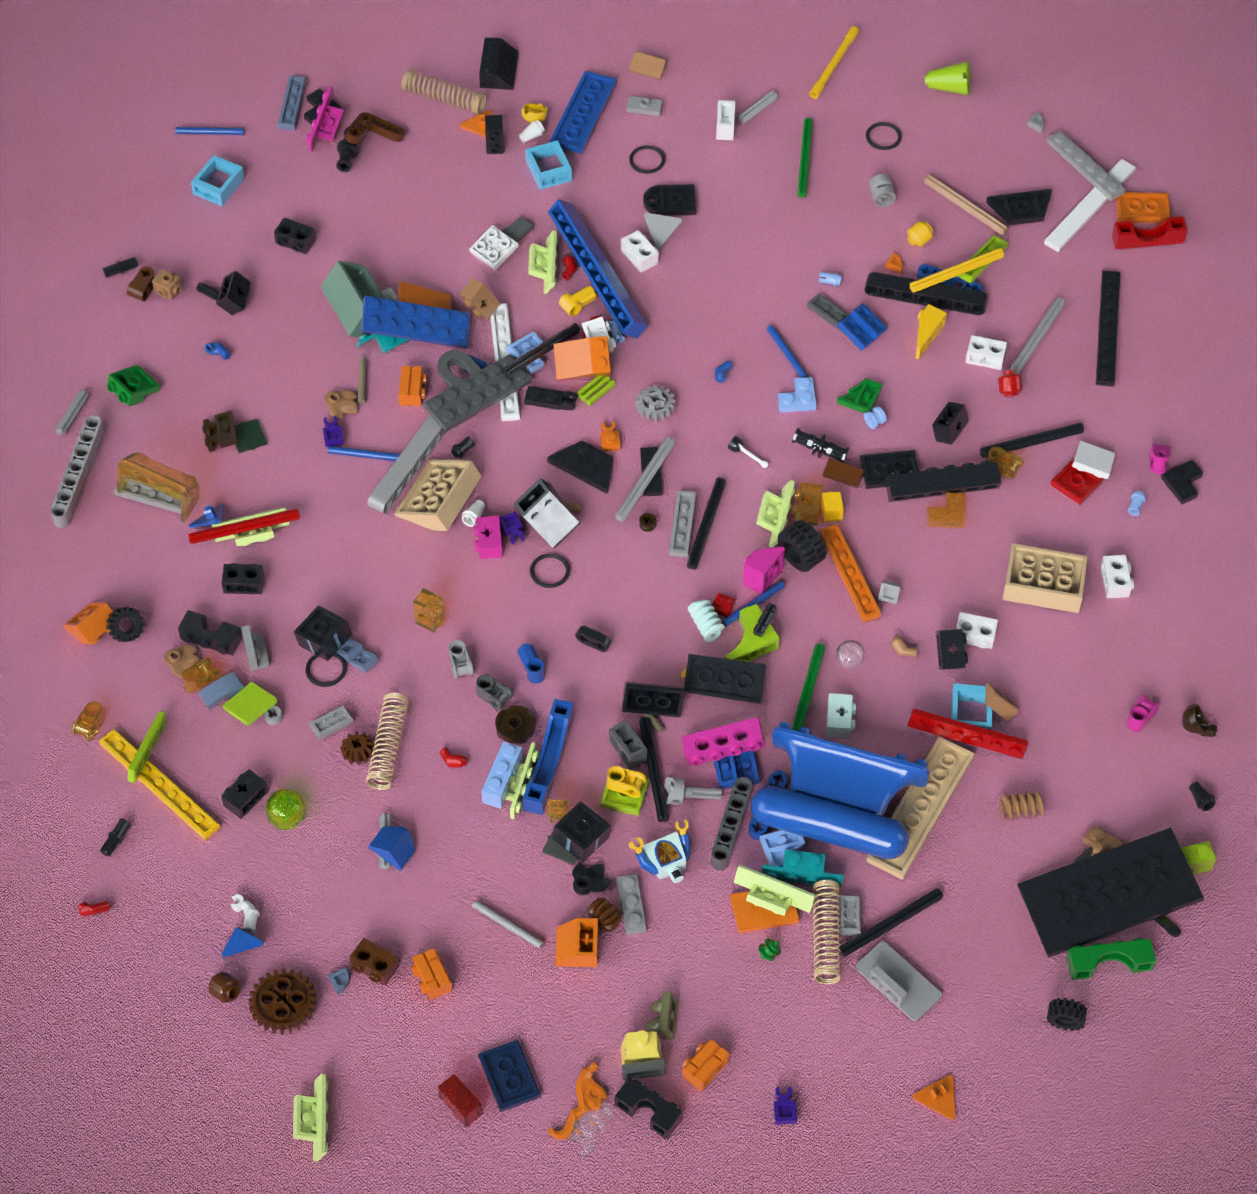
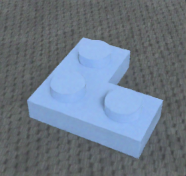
M533 331L507 347V351L516 360L542 344L543 341ZM538 358L525 366L524 369L531 375L542 369L545 363Z
M812 377L794 378L795 392L778 393L779 412L816 410Z

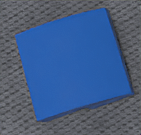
M864 303L854 309L850 315L841 320L837 325L861 351L888 329Z
M754 751L743 752L737 756L730 755L714 761L720 788H733L734 782L740 777L748 778L752 785L761 783Z

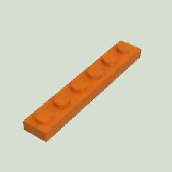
M838 524L820 529L819 534L862 622L880 618L881 612Z

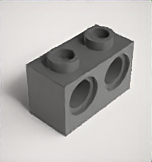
M626 720L609 729V742L630 770L647 761V748Z

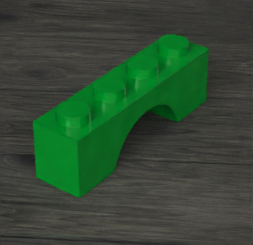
M1137 938L1128 942L1115 941L1111 944L1096 943L1087 947L1078 945L1070 948L1066 956L1071 980L1092 978L1096 966L1108 960L1125 964L1132 973L1152 971L1156 963L1151 939Z

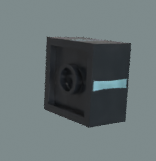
M318 605L295 629L294 635L300 647L329 661L352 636V632L346 619Z
M580 801L554 826L552 839L583 863L609 838L611 825Z

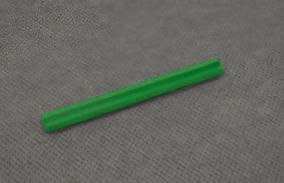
M805 118L803 122L797 190L799 198H805L807 194L813 124L811 118Z
M815 644L792 730L798 731L800 727L804 726L825 651L823 644Z

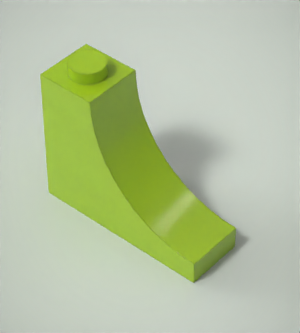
M757 604L747 606L740 611L739 623L742 626L744 635L740 644L733 651L725 655V659L750 662L779 649L780 638L770 623L762 637L753 634V629L758 624L757 622L762 615V611Z

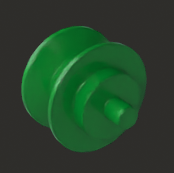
M770 938L765 939L764 944H760L758 947L761 954L760 957L768 961H774L775 955L781 954L779 942Z

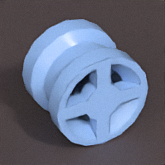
M878 406L873 408L872 412L868 411L864 414V420L871 429H875L878 427V424H883L887 421L884 411Z

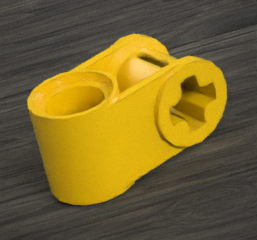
M612 766L608 770L606 784L612 791L638 798L641 796L642 784L645 783L647 778L641 772L628 770L620 766Z

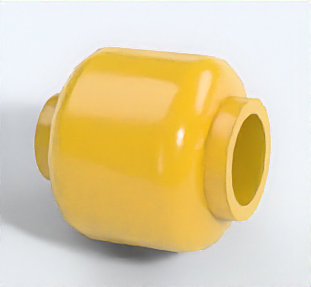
M918 221L907 230V240L912 246L923 247L933 238V229L926 221Z

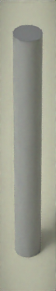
M476 900L473 903L472 907L535 947L542 948L544 944L542 940Z

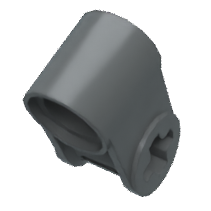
M480 675L476 680L477 696L498 711L503 708L502 705L508 699L513 697V693L508 687L500 684L489 675Z

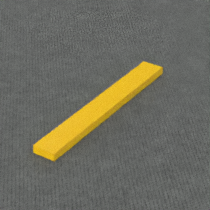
M115 729L99 740L100 745L128 770L138 750ZM147 760L138 777L140 782L205 841L220 829V824L154 764Z

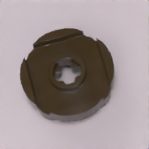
M513 705L509 709L501 710L495 719L497 736L506 742L525 743L535 729V720L531 712L519 705ZM515 721H518L519 726L512 727L510 723H515Z

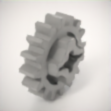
M656 385L652 389L647 386L646 391L641 389V394H637V413L641 412V417L647 416L648 421L651 418H654L655 422H657V418L663 421L664 416L670 417V412H674V394H670L669 389L664 391V386H661L660 389Z

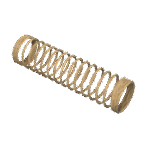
M408 69L402 78L401 87L403 90H409V92L418 93L424 97L428 96L429 99L433 98L439 102L443 101L444 104L448 103V105L457 106L460 109L466 104L468 112L472 111L477 115L485 107L486 95L479 92L474 94V90H471L469 93V88L465 90L464 87L460 88L459 85L455 87L454 84L450 85L449 82L445 84V81L442 80L440 82V79L435 81L434 77L430 80L429 75L426 77L425 74L421 75L420 72L416 74L411 69ZM419 74L418 83L414 88L416 77ZM424 75V81L419 90L420 81L422 76ZM429 77V82H428L427 88H426V90L424 91L425 82H426L427 78ZM432 79H434L432 89L429 93L430 83ZM439 80L438 88L434 94L436 82ZM444 82L442 92L439 95L440 86ZM448 84L447 93H446L445 97L443 98L445 87H446V85ZM452 85H453V91H452V94H451V96H450V98H449V100H448L449 92H450V89H451V87H452ZM458 87L456 98L453 101L455 90ZM463 88L462 97L458 103L459 94ZM468 90L466 101L463 104L465 93ZM473 92V96H472L471 102H470V104H469V106H468L469 97H470L471 93Z
M389 693L384 696L378 730L376 732L377 736L375 737L376 741L374 742L371 763L369 764V774L366 778V783L374 789L386 790L392 785L394 764L398 757L396 753L399 752L398 747L400 746L399 742L402 736V726L406 719L404 715L407 714L406 710L409 705L408 698L399 693ZM387 698H398V699H401V700L405 701V703L402 702V701H399V700H388V701H387L386 699H387ZM395 701L403 703L404 705H394L389 702ZM389 712H395V713H399V714H401V715H395V714H392V713H389ZM384 713H388L392 716H385ZM388 723L397 724L399 726L390 725ZM382 724H386L391 727H383ZM381 729H384V730H386V731H388V732H383V733H382L380 730H381ZM382 734L389 738H381L379 735ZM380 745L388 749H378L377 746ZM376 751H380L384 754H377ZM386 754H391V755L395 754L396 757L394 758V757H392V756H390V755H386ZM378 756L386 760H376L374 757ZM378 762L382 765H374L373 763ZM384 765H393V768L391 769L390 767ZM376 767L383 771H374L372 768ZM370 778L381 782H389V784H376L370 781Z
M821 880L813 885V894H816L813 904V931L815 933L814 979L821 984H834L841 980V968L839 967L841 964L839 961L841 957L839 955L841 951L839 949L840 932L838 931L840 929L838 925L840 923L838 919L840 917L838 913L840 910L838 907L840 904L838 901L839 884L831 880ZM824 888L835 889L833 891H820V889ZM835 895L837 896V899H832V898L818 899V898H817L818 896H822V897H832V896H835ZM820 901H821V902H826V903H830V902H835V901H836L838 904H837V905H833V904L818 905L817 903L820 902ZM820 907H821V908H827V909H829V908H835V907L838 908L837 911H833V910L818 911L817 909L820 908ZM820 913H822V914H835V913H837V914H838L837 917H834V916L819 917V916H817V915L820 914ZM820 919H822V920H835V919H837V920H838L837 923H834V922L819 923V922H817V921L820 920ZM820 925H822V926H835V925H837V926H838L837 929H834V928L819 929V928H817V927L820 926ZM820 931H822V932H835V931H837V932H838L837 935H834V934L819 935V934H817V933L820 932ZM820 937H823V938H835V937H837L838 940H837V941H834V940L819 941L818 938H820ZM820 943H823V944H835V943H837V944H838V947H833V946L819 947L818 944H820ZM820 949H823V950H835V949H837V950H838V953H833V952L819 953L818 950H820ZM821 955H823V956H835V955H837V956H838V959H833V958L819 959L818 957L821 956ZM821 961H823V962H835V961H837L839 964H838V965H832V964L819 965L818 963L821 962ZM835 974L837 975V977L828 979L819 977L818 975Z

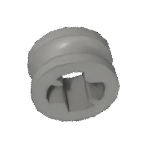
M274 705L264 713L266 723L277 725L282 721V711L278 706ZM272 713V715H274V713H276L277 716H273V718H271L270 714Z

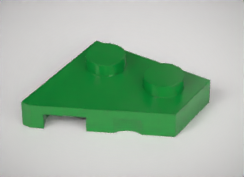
M864 379L858 386L849 389V393L843 397L839 396L836 404L864 414L868 411L871 412L882 391L883 384Z

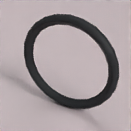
M886 122L873 124L866 131L867 142L872 147L880 150L893 149L899 145L902 139L900 130L893 124ZM877 126H889L897 132L898 140L891 146H878L870 140V131Z
M641 146L631 152L629 162L634 170L649 174L659 171L664 166L665 156L656 147ZM651 149L660 154L662 161L655 169L642 170L634 165V154L639 150Z
M555 554L541 555L530 566L532 580L545 588L560 586L568 579L570 574L567 561ZM544 558H555L565 565L566 574L557 583L545 584L535 577V565Z
M337 653L333 655L340 660L343 668L341 675L336 680L322 683L312 678L309 668L312 661L319 657L317 655H313L306 664L305 673L307 678L313 684L322 687L337 684L343 679L347 670L342 656Z

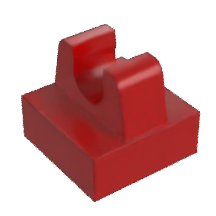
M718 593L711 606L714 607V612H717V614L728 617L736 604V599Z

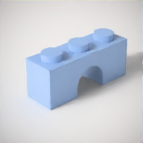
M507 742L502 743L483 786L482 803L502 808L508 794L511 776H516L523 760L522 747Z

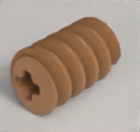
M1034 791L1032 795L1030 792H1026L1025 795L1018 793L1017 796L1011 793L1009 797L1006 794L1001 795L999 809L1002 820H1004L1005 814L1008 815L1009 819H1012L1013 813L1016 814L1017 819L1020 818L1021 812H1023L1025 818L1028 817L1030 811L1033 817L1036 816L1037 811H1039L1041 816L1044 814L1043 801L1038 791Z

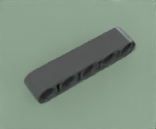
M740 777L734 782L712 848L711 865L716 870H725L730 863L751 799L752 782L746 777ZM723 839H728V840H730V841L724 842V841H722V840H723ZM722 856V857H724V858H723V859H718V858H716V857Z

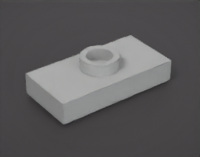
M629 96L626 112L660 116L663 100Z
M342 705L310 722L309 726L320 741L354 723L345 706Z
M839 895L840 935L857 936L861 934L860 896Z

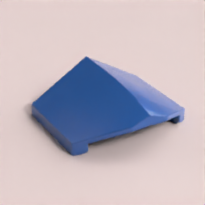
M402 826L382 827L368 846L369 849L399 871L403 869L415 852L411 833Z

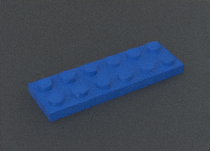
M584 71L550 142L558 140L562 149L582 154L616 86V79Z
M364 296L361 332L466 349L468 347L470 313Z

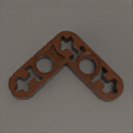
M362 112L347 129L345 140L352 144H358L368 131H372L392 141L401 142L403 141L405 130L372 114Z

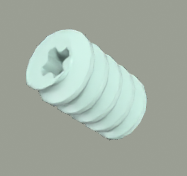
M710 600L696 601L688 606V611L704 640L712 642L720 637L725 627L721 624V619L718 618L717 612H714L715 609L711 606Z

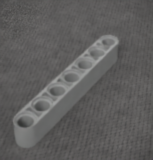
M91 415L85 419L50 512L54 525L58 528H64L71 522L104 435L99 416Z
M429 415L371 493L367 502L368 507L386 514L446 432L431 415Z

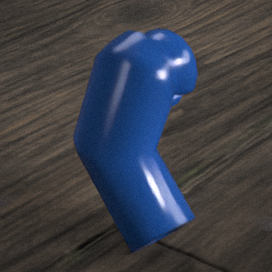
M214 342L204 345V350L210 355H220L224 360L231 357V353L221 343Z
M729 360L715 369V380L719 383L726 381V372L733 368Z

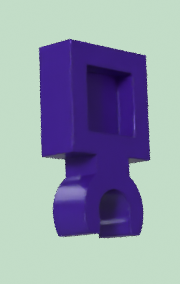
M333 416L334 421L331 423L327 422L326 417L323 419L325 428L322 429L325 447L344 444L341 426H338L336 416Z
M516 512L499 517L500 526L505 536L510 535V542L515 545L516 537L521 538L522 542L525 541L524 533L522 532L523 526Z
M776 1087L775 1096L779 1101H774L773 1104L775 1125L797 1124L795 1100L789 1101L792 1095L791 1087L787 1088L786 1095H782L779 1087Z

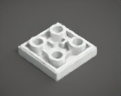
M492 225L469 251L496 271L519 245Z
M1080 440L1072 467L1077 468L1079 471L1094 474L1098 478L1108 479L1115 453Z

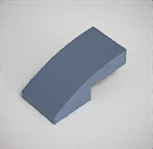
M350 638L336 652L345 661L364 673H367L379 661L377 655L364 650L360 643Z
M232 672L209 684L198 694L206 706L212 709L225 697L231 699L244 686L237 675Z

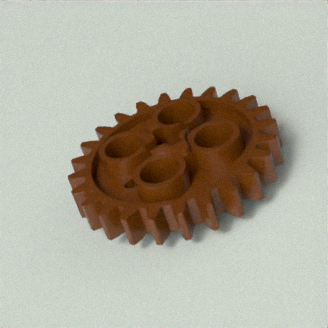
M283 968L282 973L278 974V971L275 969L273 976L267 972V979L260 977V985H253L255 991H250L252 998L248 999L249 1005H251L249 1010L250 1013H253V1020H257L258 1026L264 1024V1031L271 1027L272 1034H275L277 1029H280L281 1035L284 1034L285 1029H288L291 1034L293 1027L300 1030L299 1024L307 1025L306 1018L312 1019L311 1012H316V1006L314 1005L318 1003L317 997H315L317 996L316 990L314 989L313 982L309 983L307 976L302 978V972L294 975V969H291L288 974L285 968ZM282 986H288L285 990L279 989ZM269 999H270V1000H273V1001H272L271 1003H269V1004H265V1003H264V1001H266V1000H269ZM302 999L300 1003H294V1000ZM281 1013H287L284 1017H278Z

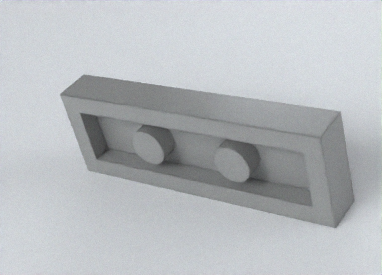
M637 874L617 877L616 881L626 935L646 933Z

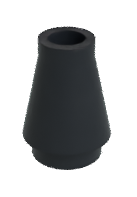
M1194 782L1189 786L1198 809L1209 811L1215 806V796L1199 782Z

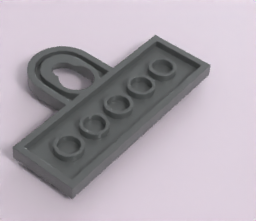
M458 350L447 351L439 358L437 371L450 388L425 401L423 407L441 428L447 432L532 383V378L523 368L509 377H505L502 374L503 367L515 360L511 354L481 369L468 354ZM458 365L460 368L467 370L470 376L465 379L457 378L452 373L450 367Z

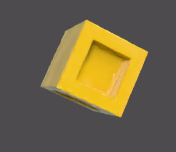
M830 491L822 493L821 509L824 522L842 521L844 509L841 492Z

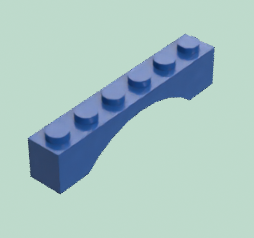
M554 699L540 755L523 796V811L540 815L544 813L574 716L573 702Z

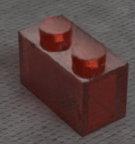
M455 1074L438 1086L439 1098L465 1127L482 1115V1104Z

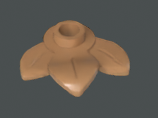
M342 390L340 392L330 391L326 393L324 401L332 417L336 416L337 420H341L343 413H358V407L354 402L357 395L354 392Z
M182 645L178 649H169L164 655L165 663L171 667L172 673L179 678L186 679L188 670L202 668L200 659L195 655L198 650L195 646Z

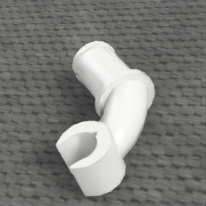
M233 895V901L238 903L231 904L232 909L236 912L244 910L245 919L242 930L249 934H254L260 912L257 911L253 904L244 900L242 895Z

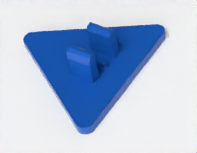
M211 504L204 507V515L189 524V527L195 528L222 522L223 504H219L215 508Z

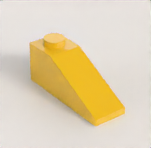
M930 304L924 310L922 309L917 317L919 319L916 346L917 359L923 355L946 324L947 313Z

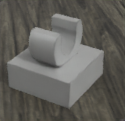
M883 580L878 600L897 604L902 584Z

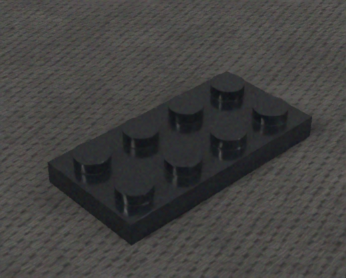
M689 654L684 683L685 693L761 704L767 665Z

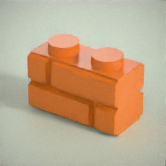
M422 366L401 367L398 393L401 406H420L422 399H425L426 391L423 385L427 384V374H424Z
M433 948L413 956V965L410 968L414 977H419L421 981L418 984L423 995L427 994L429 1000H432L452 991V982L436 949Z
M712 1039L706 1044L702 1042L696 1049L697 1054L693 1058H687L682 1065L683 1078L692 1083L699 1091H703L729 1062L730 1054Z

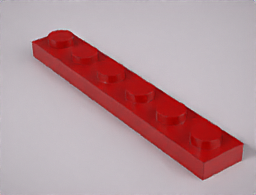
M915 708L911 712L907 725L910 728L1020 759L1023 758L1028 746V740Z

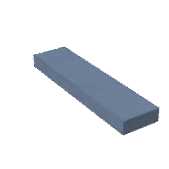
M289 76L278 129H296L307 82L306 77Z

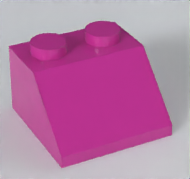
M785 548L755 550L751 556L748 555L743 563V585L758 594L765 592L783 571Z

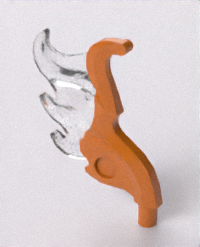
M594 1062L586 1069L583 1068L577 1079L576 1095L579 1105L571 1110L564 1128L560 1131H556L553 1128L548 1129V1134L558 1140L571 1139L580 1143L583 1147L580 1157L590 1155L595 1149L596 1142L594 1137L596 1131L601 1130L602 1136L605 1135L606 1123L604 1115H609V1118L613 1119L612 1107L607 1102L602 1101V1099L605 1100L607 1098L605 1090L592 1079V1074L598 1069V1065Z

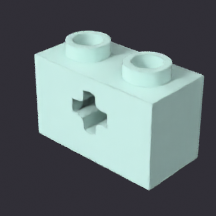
M829 693L826 737L850 739V732L855 730V720L851 719L852 714L855 715L856 703H852L853 695Z

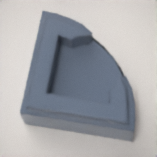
M347 967L328 975L337 996L349 984L350 977Z

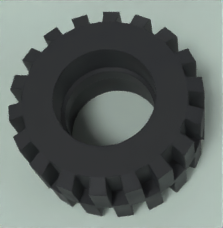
M803 520L795 521L777 536L779 547L785 548L784 557L793 567L801 572H808L826 558V547L822 538L810 524Z

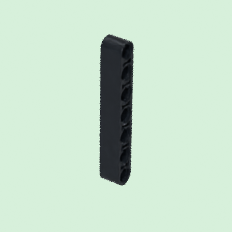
M871 272L867 276L864 291L870 296L924 306L930 304L936 308L973 315H983L986 310L988 295L981 291L935 284L913 293L909 286L916 279L878 272Z

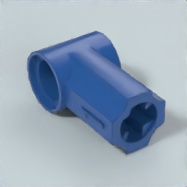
M526 643L521 645L517 649V653L527 672L528 680L535 684L542 682L545 678L543 661L540 660L533 644Z

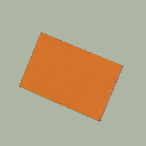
M1125 192V194L1116 198L1118 222L1162 223L1166 218L1171 217L1168 193Z
M402 281L399 282L398 301L451 310L450 294Z
M750 891L730 894V902L738 934L799 923L797 909L794 906H790L783 916L746 901Z

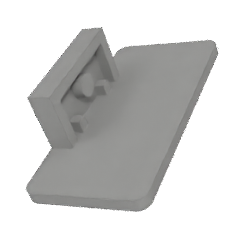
M884 941L880 942L856 964V970L912 1021H918L942 998V993Z

